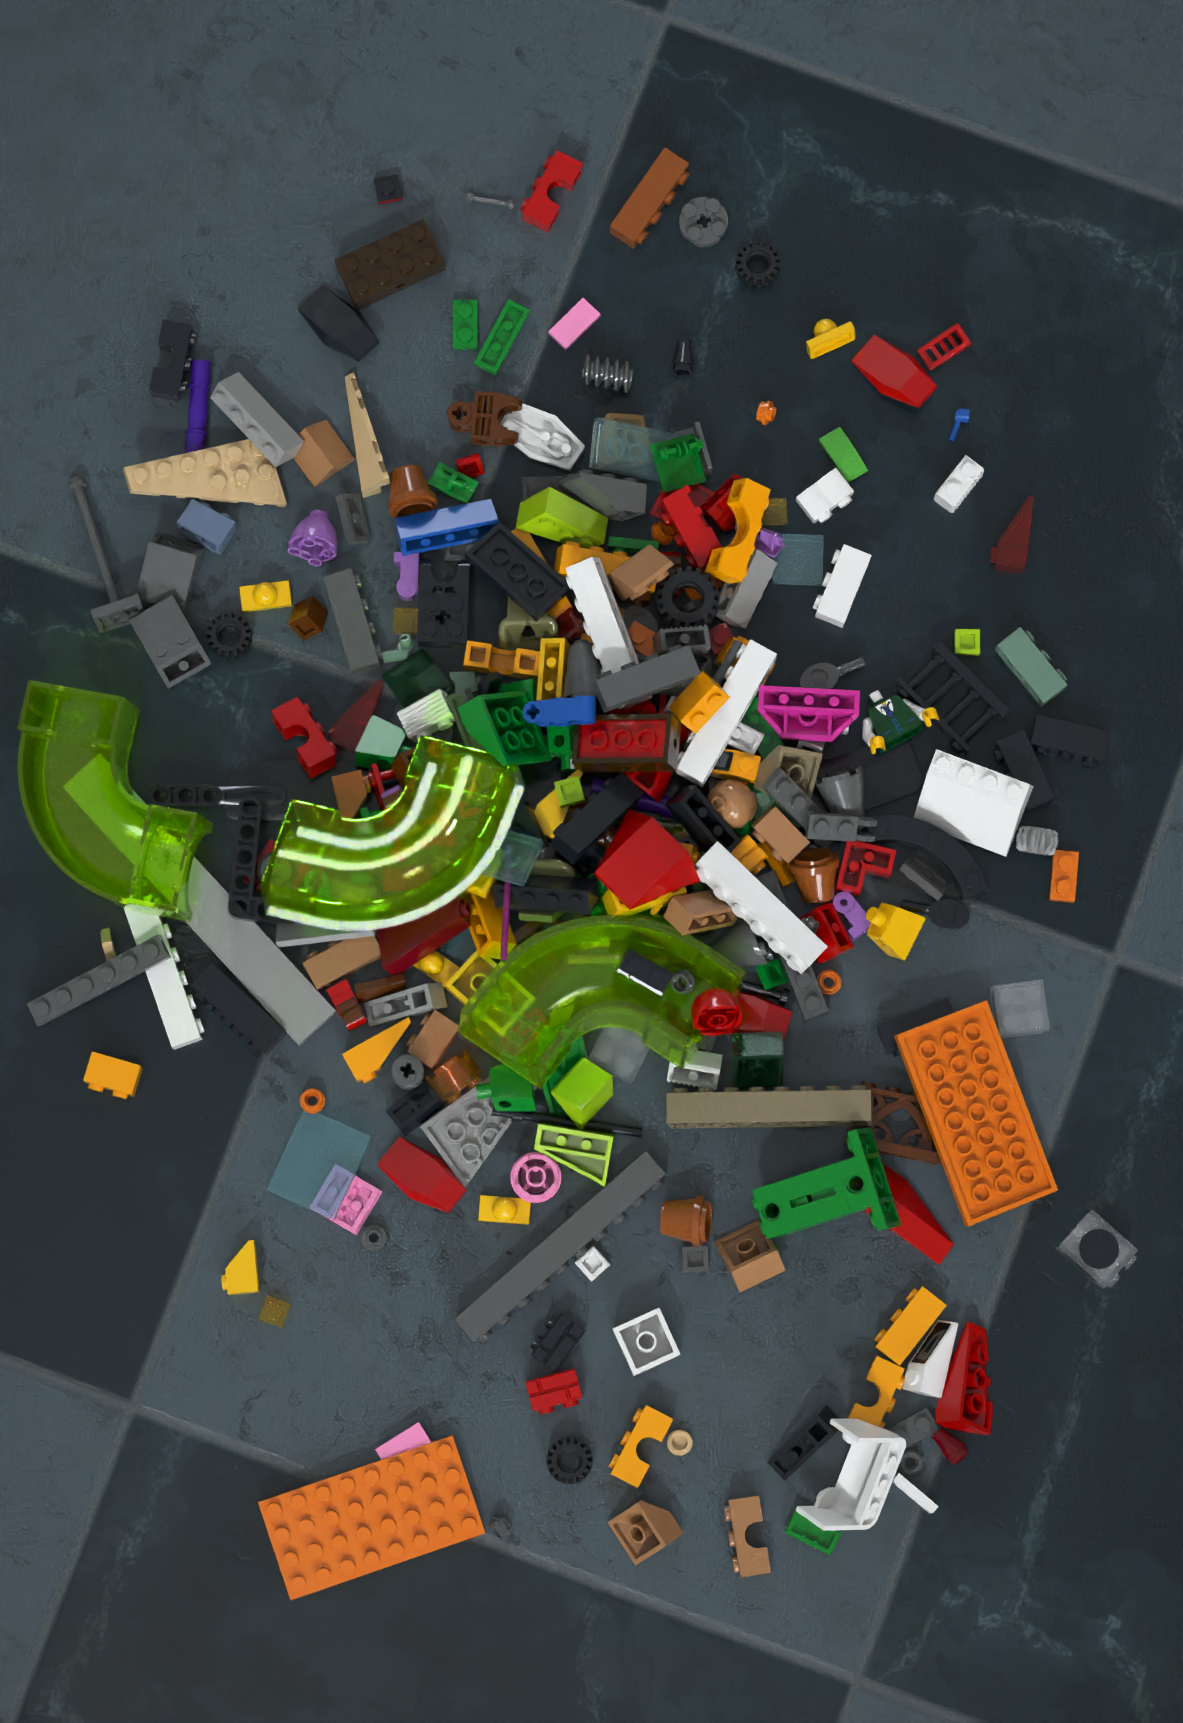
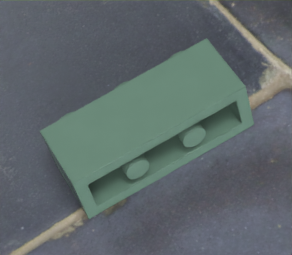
M1020 627L996 646L995 651L1042 708L1067 687L1065 681L1067 679L1061 670H1055L1049 663L1051 662L1049 655L1043 649L1039 651L1034 643L1036 641L1032 634L1027 630L1023 631Z

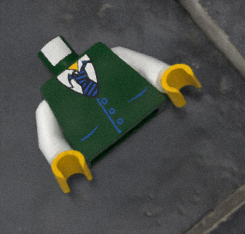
M877 690L867 697L872 707L867 710L866 718L863 721L862 738L870 747L871 754H876L875 749L877 748L881 755L920 734L923 726L922 721L925 722L927 727H930L932 725L930 720H939V716L935 708L929 707L925 709L906 699H901L898 695L885 700L881 692Z

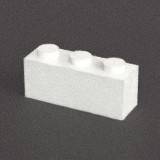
M845 544L841 551L836 549L831 562L835 564L832 573L827 572L822 586L826 587L823 596L818 594L813 609L817 610L816 618L843 628L871 559L870 554Z

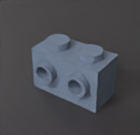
M194 499L190 501L177 521L178 533L218 555L222 554L236 532L235 522L231 516L226 513L220 514L212 510V507L206 502H198Z

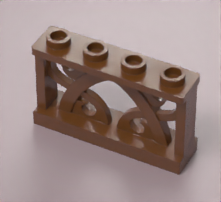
M862 1081L861 1085L866 1086L867 1090H871L873 1097L877 1100V1105L873 1107V1113H875L873 1115V1126H864L863 1128H872L879 1153L942 1166L938 1152H933L932 1137L922 1110L919 1112L913 1105H920L915 1092L911 1091V1095L902 1094L901 1089L886 1086V1090L877 1089L876 1084ZM884 1098L893 1099L896 1101L889 1103L885 1106ZM903 1108L910 1114L919 1129L907 1132L901 1138L899 1144H894L890 1128L880 1120L891 1112ZM876 1125L886 1132L885 1138L878 1139L876 1137V1132L880 1131L874 1128ZM847 1126L843 1146L848 1147L847 1138L849 1137L847 1132L854 1130V1126ZM921 1134L922 1138H916L918 1145H910L909 1137Z

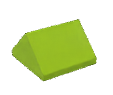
M583 1057L551 1090V1094L579 1129H583L613 1096V1076Z

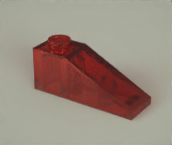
M1034 496L1027 498L999 539L996 548H991L990 562H994L993 570L1023 574L1026 566Z
M378 680L338 718L337 724L331 725L328 738L331 739L336 748L355 754V750L371 716L375 714L384 688L383 681Z

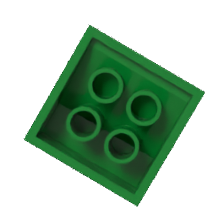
M524 691L478 695L457 708L466 731L503 766L552 760L539 726L527 722L523 717V708L529 702Z

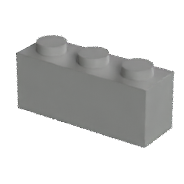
M754 549L748 561L747 575L743 581L732 584L724 583L719 594L716 617L730 626L746 629L773 575L777 562L760 550Z

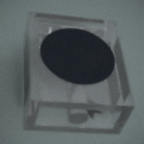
M1093 1209L1089 1210L1056 1247L1057 1250L1101 1289L1106 1286L1111 1288L1119 1280L1120 1276L1117 1273L1123 1267L1128 1269L1135 1262L1137 1257L1134 1254L1138 1251L1137 1248Z

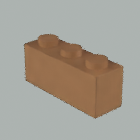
M712 889L672 897L663 916L681 935L732 926L738 918L724 900H720L715 896Z
M375 936L345 939L344 941L336 940L327 945L329 949L321 953L317 950L305 957L307 961L303 962V965L319 992L380 959V948Z

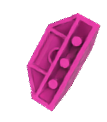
M759 685L758 712L781 739L832 742L859 716L860 691Z

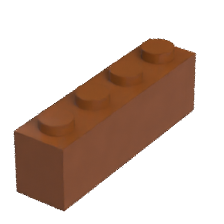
M664 148L611 223L609 233L633 249L638 243L642 244L649 234L647 231L652 223L655 225L661 218L663 206L665 204L670 205L675 198L677 186L679 184L683 186L690 176L688 172L689 163L672 151Z

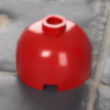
M706 989L696 996L692 1002V1026L694 1030L699 1029L700 1034L707 1036L725 1034L728 1032L727 1028L732 1025L736 1028L742 1021V1011L738 1000L730 991L725 989Z

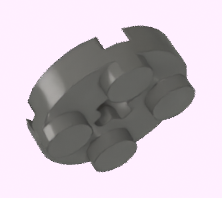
M698 197L692 199L683 206L679 216V229L682 236L698 247H710L717 244L728 228L727 212L715 198ZM702 216L710 220L706 228H703L702 224H697L696 222Z

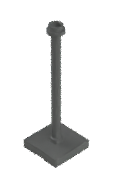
M74 477L68 481V489L70 492L75 493L110 601L109 604L90 610L101 634L131 624L129 618L145 609L138 594L125 599H119L85 495L86 481L83 480V477Z

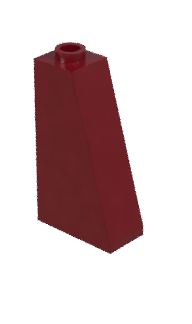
M455 894L376 923L382 968L391 975L401 974L470 927L472 911L469 903Z

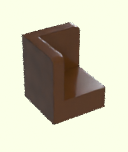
M311 596L294 605L288 625L304 641L323 631L328 611L314 596Z

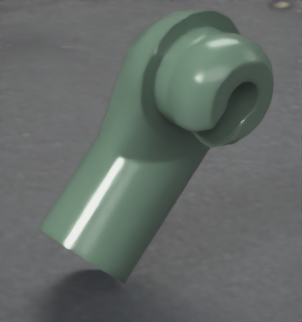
M402 634L395 649L382 651L384 664L403 661L408 658L414 648V640L411 635Z

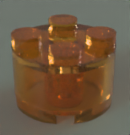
M466 1048L461 1050L462 1056L458 1057L457 1054H454L433 1070L435 1076L432 1078L429 1075L424 1077L442 1102L447 1100L449 1104L461 1096V1089L466 1086L471 1089L482 1081L480 1075L483 1071Z

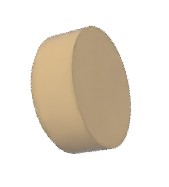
M675 1430L667 1438V1447L675 1455H684L692 1448V1438L684 1430Z

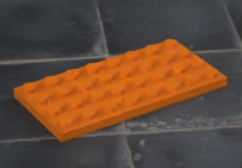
M987 1000L894 1035L965 1227L1058 1191Z
M453 1435L258 1502L290 1600L485 1534Z

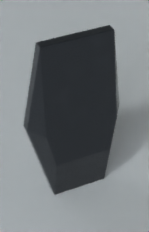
M322 286L297 308L324 345L358 362L379 344L378 338L360 311L325 286Z

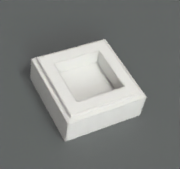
M594 1246L575 1262L591 1282L610 1266V1263Z

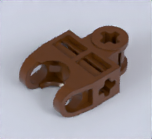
M475 391L474 403L454 402L447 410V417L450 427L455 432L471 433L472 445L508 446L519 442V433L502 426L500 420L503 416L512 414V411H521L523 402L514 396L498 392ZM461 414L464 415L461 417V420H457Z

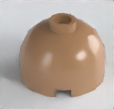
M736 779L718 782L710 789L706 797L732 830L745 827L744 825L755 816L757 808L754 792H751L746 782Z

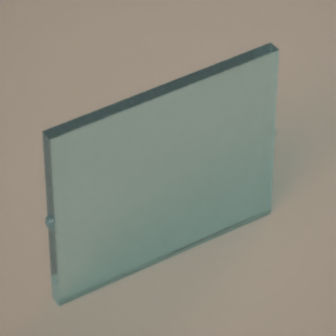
M303 1110L266 1190L296 1203L299 1207H305L335 1220L373 1137L342 1124L340 1120L335 1121L319 1113L310 1114Z

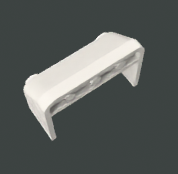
M831 1419L830 1424L843 1432L844 1441L851 1444L850 1450L836 1486L820 1491L814 1506H797L796 1511L823 1531L869 1529L876 1523L905 1451L906 1441L894 1432L860 1419Z

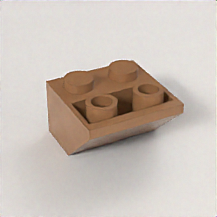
M648 545L609 573L607 578L609 584L622 601L629 597L633 601L651 588L650 586L670 574L668 569L674 564L651 545Z

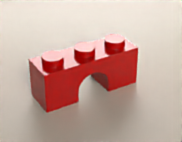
M558 150L554 156L550 155L544 165L545 173L542 178L537 177L532 187L534 192L531 198L526 197L520 209L523 211V221L547 233L550 232L560 213V205L551 201L548 193L555 187H563L572 192L583 172V163Z
M296 697L271 710L273 723L285 741L294 736H303L308 739L304 745L297 748V757L310 779L336 766L337 749L332 741L327 742L324 737L323 727L319 722L315 723L311 718L313 716L306 703L302 704L300 699Z

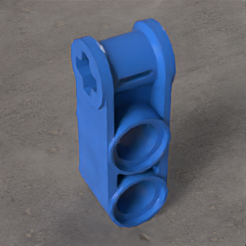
M575 696L573 698L530 701L523 708V717L527 722L540 727L595 724L596 697Z

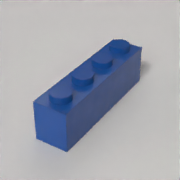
M488 499L394 518L395 533L401 554L405 556L479 541L498 524V517L492 500Z

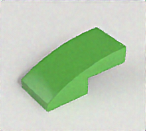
M841 427L819 439L820 445L847 483L868 471Z

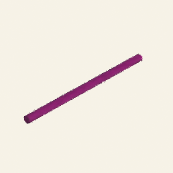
M512 846L506 847L501 940L502 960L507 959Z

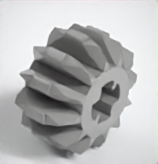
M1022 826L1016 835V848L1022 852L1051 856L1055 854L1058 847V833L1055 830Z

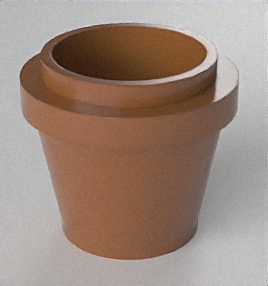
M404 465L390 472V501L387 506L391 517L397 518L436 509L438 505L436 494L431 491L421 467L417 465Z
M810 848L802 850L789 862V870L794 874L803 902L822 903L835 897L836 872L840 864L838 854L827 848Z
M697 1195L696 1198L663 1202L660 1216L661 1235L691 1242L693 1246L702 1247L704 1242H708L712 1226L711 1201L707 1200L706 1196Z

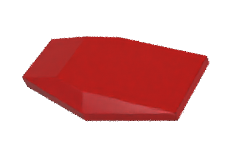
M873 335L851 360L882 395L919 408L937 389L935 382L913 356L876 335Z
M727 990L736 997L740 1004L742 1021L736 1028H734V1025L728 1027L726 1034L741 1041L785 1040L793 1011L754 993Z
M400 1136L377 1164L409 1199L446 1213H450L467 1191L441 1158Z

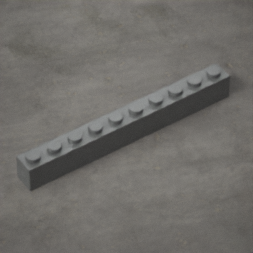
M645 1151L454 1319L474 1343L478 1340L483 1343L493 1334L490 1329L497 1323L502 1326L512 1317L510 1312L515 1307L522 1309L532 1300L529 1297L531 1293L535 1290L540 1293L551 1283L548 1278L554 1273L558 1276L570 1266L567 1262L573 1256L577 1259L589 1250L586 1246L593 1239L598 1242L608 1233L605 1229L612 1222L615 1225L620 1223L627 1216L625 1211L631 1205L634 1208L638 1207L646 1199L644 1194L652 1189L655 1192L665 1183L662 1178L666 1176V1173Z

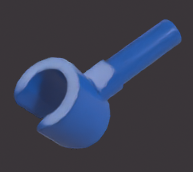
M960 408L955 412V422L949 441H955L960 428V422L968 423L969 409Z

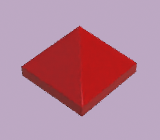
M479 453L455 460L458 472L470 478L485 474Z

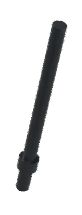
M492 1106L491 1116L511 1118V1121L514 1122L525 1120L578 1128L572 1119L567 1116L533 1111H496L494 1106ZM590 1120L583 1128L585 1130L639 1138L642 1136V1128L594 1120Z

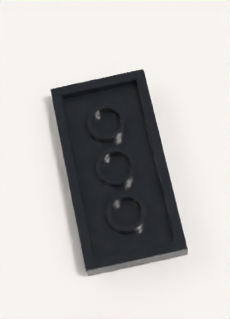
M500 522L465 553L466 560L536 622L572 590L563 577Z

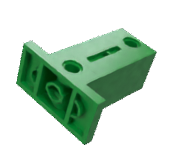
M872 1128L855 1129L847 1132L849 1137L847 1138V1145L855 1157L752 1190L754 1195L752 1196V1203L754 1208L759 1211L761 1218L759 1222L760 1229L767 1239L783 1237L867 1209L872 1211L870 1212V1220L873 1226L877 1227V1231L902 1226Z

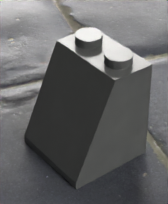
M159 532L148 543L136 592L142 604L152 606L173 595L183 612L188 607L206 547Z

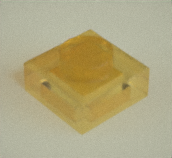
M266 1296L258 1320L283 1328L291 1304Z

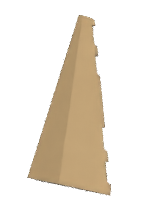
M351 373L345 376L362 496L365 498L381 493V486L390 484V479L364 406L355 374Z

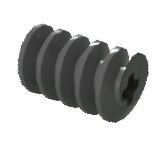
M586 354L582 379L585 378L587 386L594 379L596 387H599L602 381H604L605 389H609L611 384L614 383L615 391H619L620 387L624 385V391L628 393L632 384L635 364L630 369L629 362L625 361L624 365L620 367L619 359H616L613 365H610L609 357H606L604 362L600 363L598 355L592 362L590 354Z
M402 1055L394 1061L391 1073L399 1088L405 1091H412L423 1083L425 1071L417 1057ZM409 1068H412L414 1075L409 1074L408 1078H405L403 1071H408Z

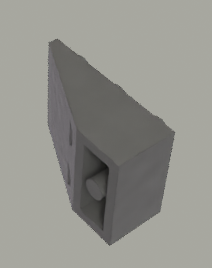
M579 470L577 474H569L567 478L557 481L559 488L583 505L608 517L609 520L622 522L645 514L647 484L638 483V479L623 478L621 480L616 479V476L613 474H601L599 476L594 475V472L591 470Z
M173 595L129 618L131 625L168 689L212 664Z

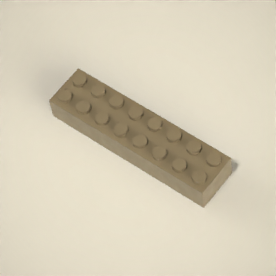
M862 1085L851 1086V1090H842L840 1086H826L825 1090L816 1091L813 1086H802L800 1091H791L789 1087H774V1091H765L763 1087H750L749 1092H740L739 1088L735 1087L723 1088V1092H715L713 1088H698V1092H689L686 1088H674L672 1093H666L667 1125L671 1129L873 1126V1095L871 1090H867L866 1086Z

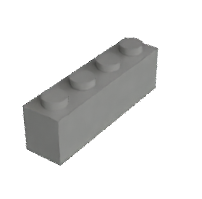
M239 372L217 384L210 398L275 467L296 457L304 440Z

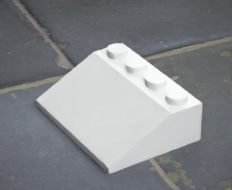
M936 749L926 775L914 818L931 823L953 837L1007 857L1034 786Z

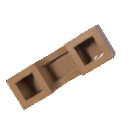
M759 1495L728 1500V1506H724L726 1521H731L732 1531L728 1532L730 1547L735 1546L736 1557H732L734 1573L739 1572L740 1577L771 1573L767 1547L753 1548L745 1540L746 1528L752 1523L763 1521Z

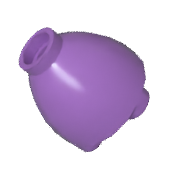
M322 510L311 511L310 515L304 518L293 530L289 539V554L308 560V563L313 566H321L323 562L332 560L337 555L338 539L336 530L329 521V514Z

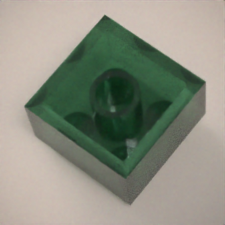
M782 1032L731 1033L732 1087L739 1089L783 1087L784 1050Z

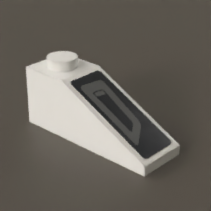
M937 1320L908 1364L903 1385L904 1390L924 1396L942 1398L958 1323Z

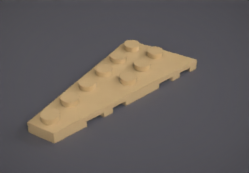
M249 439L127 466L123 469L131 494L176 496V498L192 497L208 501L254 503V505H277V507L287 506L276 467Z

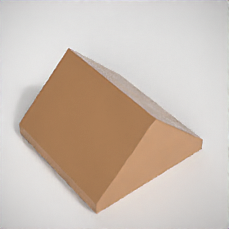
M327 420L305 427L298 434L304 440V443L293 459L314 488L355 460Z

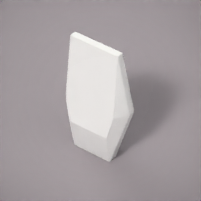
M526 404L522 405L521 411H512V414L505 415L500 422L502 426L508 427V430L519 433V442L513 445L529 458L570 472L586 449L585 445L557 416Z

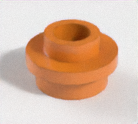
M769 400L767 402L762 401L759 404L756 419L761 421L763 425H767L769 421L772 422L776 415V407H774L773 401Z
M663 521L656 522L651 527L652 537L655 541H659V544L668 545L672 542V535L675 533L671 526L666 527Z
M824 970L817 977L821 992L825 995L835 994L841 987V978L834 970ZM826 978L832 979L833 986H825L824 980Z
M315 1088L304 1091L300 1097L302 1109L310 1114L320 1112L325 1106L324 1094ZM311 1098H316L317 1103L311 1106L308 1104Z

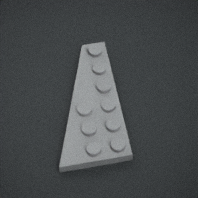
M543 1038L510 1061L529 1057L533 1071L534 1091L541 1083L540 1069ZM490 1076L479 1084L489 1083ZM476 1086L420 1126L465 1188L513 1122L511 1118L491 1116L492 1106H494L492 1098L478 1099Z

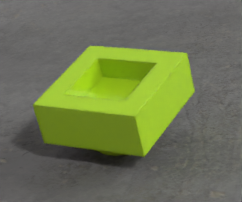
M955 629L954 655H980V629Z
M579 776L554 782L561 808L586 802Z

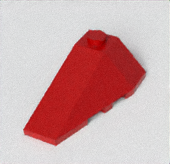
M885 1165V1174L902 1225L889 1230L940 1265L953 1247V1242L908 1181ZM867 1209L863 1212L870 1216V1212L872 1211L871 1209Z
M966 1322L948 1369L942 1398L937 1400L935 1423L950 1430L990 1435L993 1402H988L987 1386H991V1379L986 1377L985 1364L989 1360L986 1329L972 1322Z

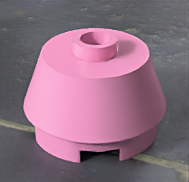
M540 1152L527 1153L521 1156L513 1165L510 1177L511 1185L516 1194L523 1200L532 1203L544 1202L553 1197L558 1191L561 1184V1171L554 1159Z

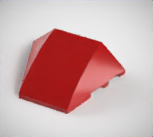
M628 810L594 873L629 910L700 881L688 851L653 817Z

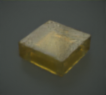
M786 498L769 499V504L762 516V526L787 525Z
M394 608L393 634L417 635L418 608Z

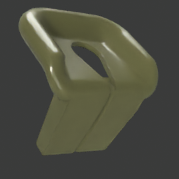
M508 597L507 617L501 621L498 629L499 646L501 649L516 650L521 648L540 651L541 638H558V625L552 616L546 613L536 622ZM525 626H531L535 632V635L525 637L521 634Z
M528 858L519 867V873L576 877L573 867L560 859ZM520 910L519 920L553 923L563 912Z

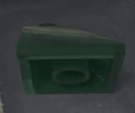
M423 648L381 675L403 708L408 707L438 689L445 692L451 689L450 683Z

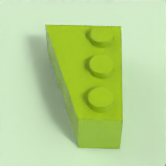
M548 487L520 503L515 529L564 544L566 542H576L580 544V547L589 549L591 546L598 547L604 544L608 517Z
M538 1123L534 1149L605 1187L614 1134Z

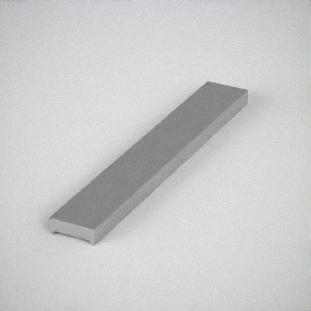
M101 754L63 786V789L298 1046H301L306 1039L337 1013L255 922L236 920L229 915L227 909L229 894ZM237 902L233 903L232 910L238 915L245 913Z

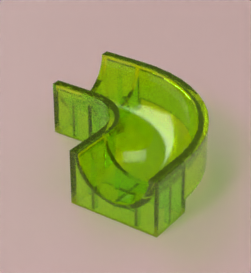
M28 680L17 727L21 731L18 750V780L25 814L42 848L65 874L79 885L108 902L145 914L191 922L193 912L189 907L188 901L191 865L199 842L207 833L211 834L213 824L196 812L153 804L148 806L141 803L135 796L129 783L128 761L140 709L121 696Z
M421 735L404 778L406 784L404 792L390 808L376 816L364 819H346L341 817L339 810L292 799L260 885L266 915L332 930L361 931L387 928L410 922L446 905L478 879L500 849L525 788L518 765L503 766L489 752Z
M622 915L589 916L569 920L533 935L508 953L506 960H501L462 1008L458 1032L540 1089L570 1052L571 1045L585 1033L602 1027H621L638 1033L642 1036L641 1042L683 1070L708 1037L707 1035L700 1034L699 1029L694 1030L692 1026L691 1005L695 997L708 988H721L730 991L737 998L746 971L689 934L681 935L674 927L657 921ZM631 949L672 973L680 969L690 971L695 977L696 985L692 992L681 995L672 989L670 980L662 996L658 997L649 992L648 989L642 988L614 971L625 951ZM681 978L682 983L687 985L686 980Z

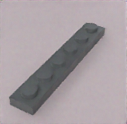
M156 935L27 1003V1006L36 1025L42 1026L170 959L171 956L161 935Z

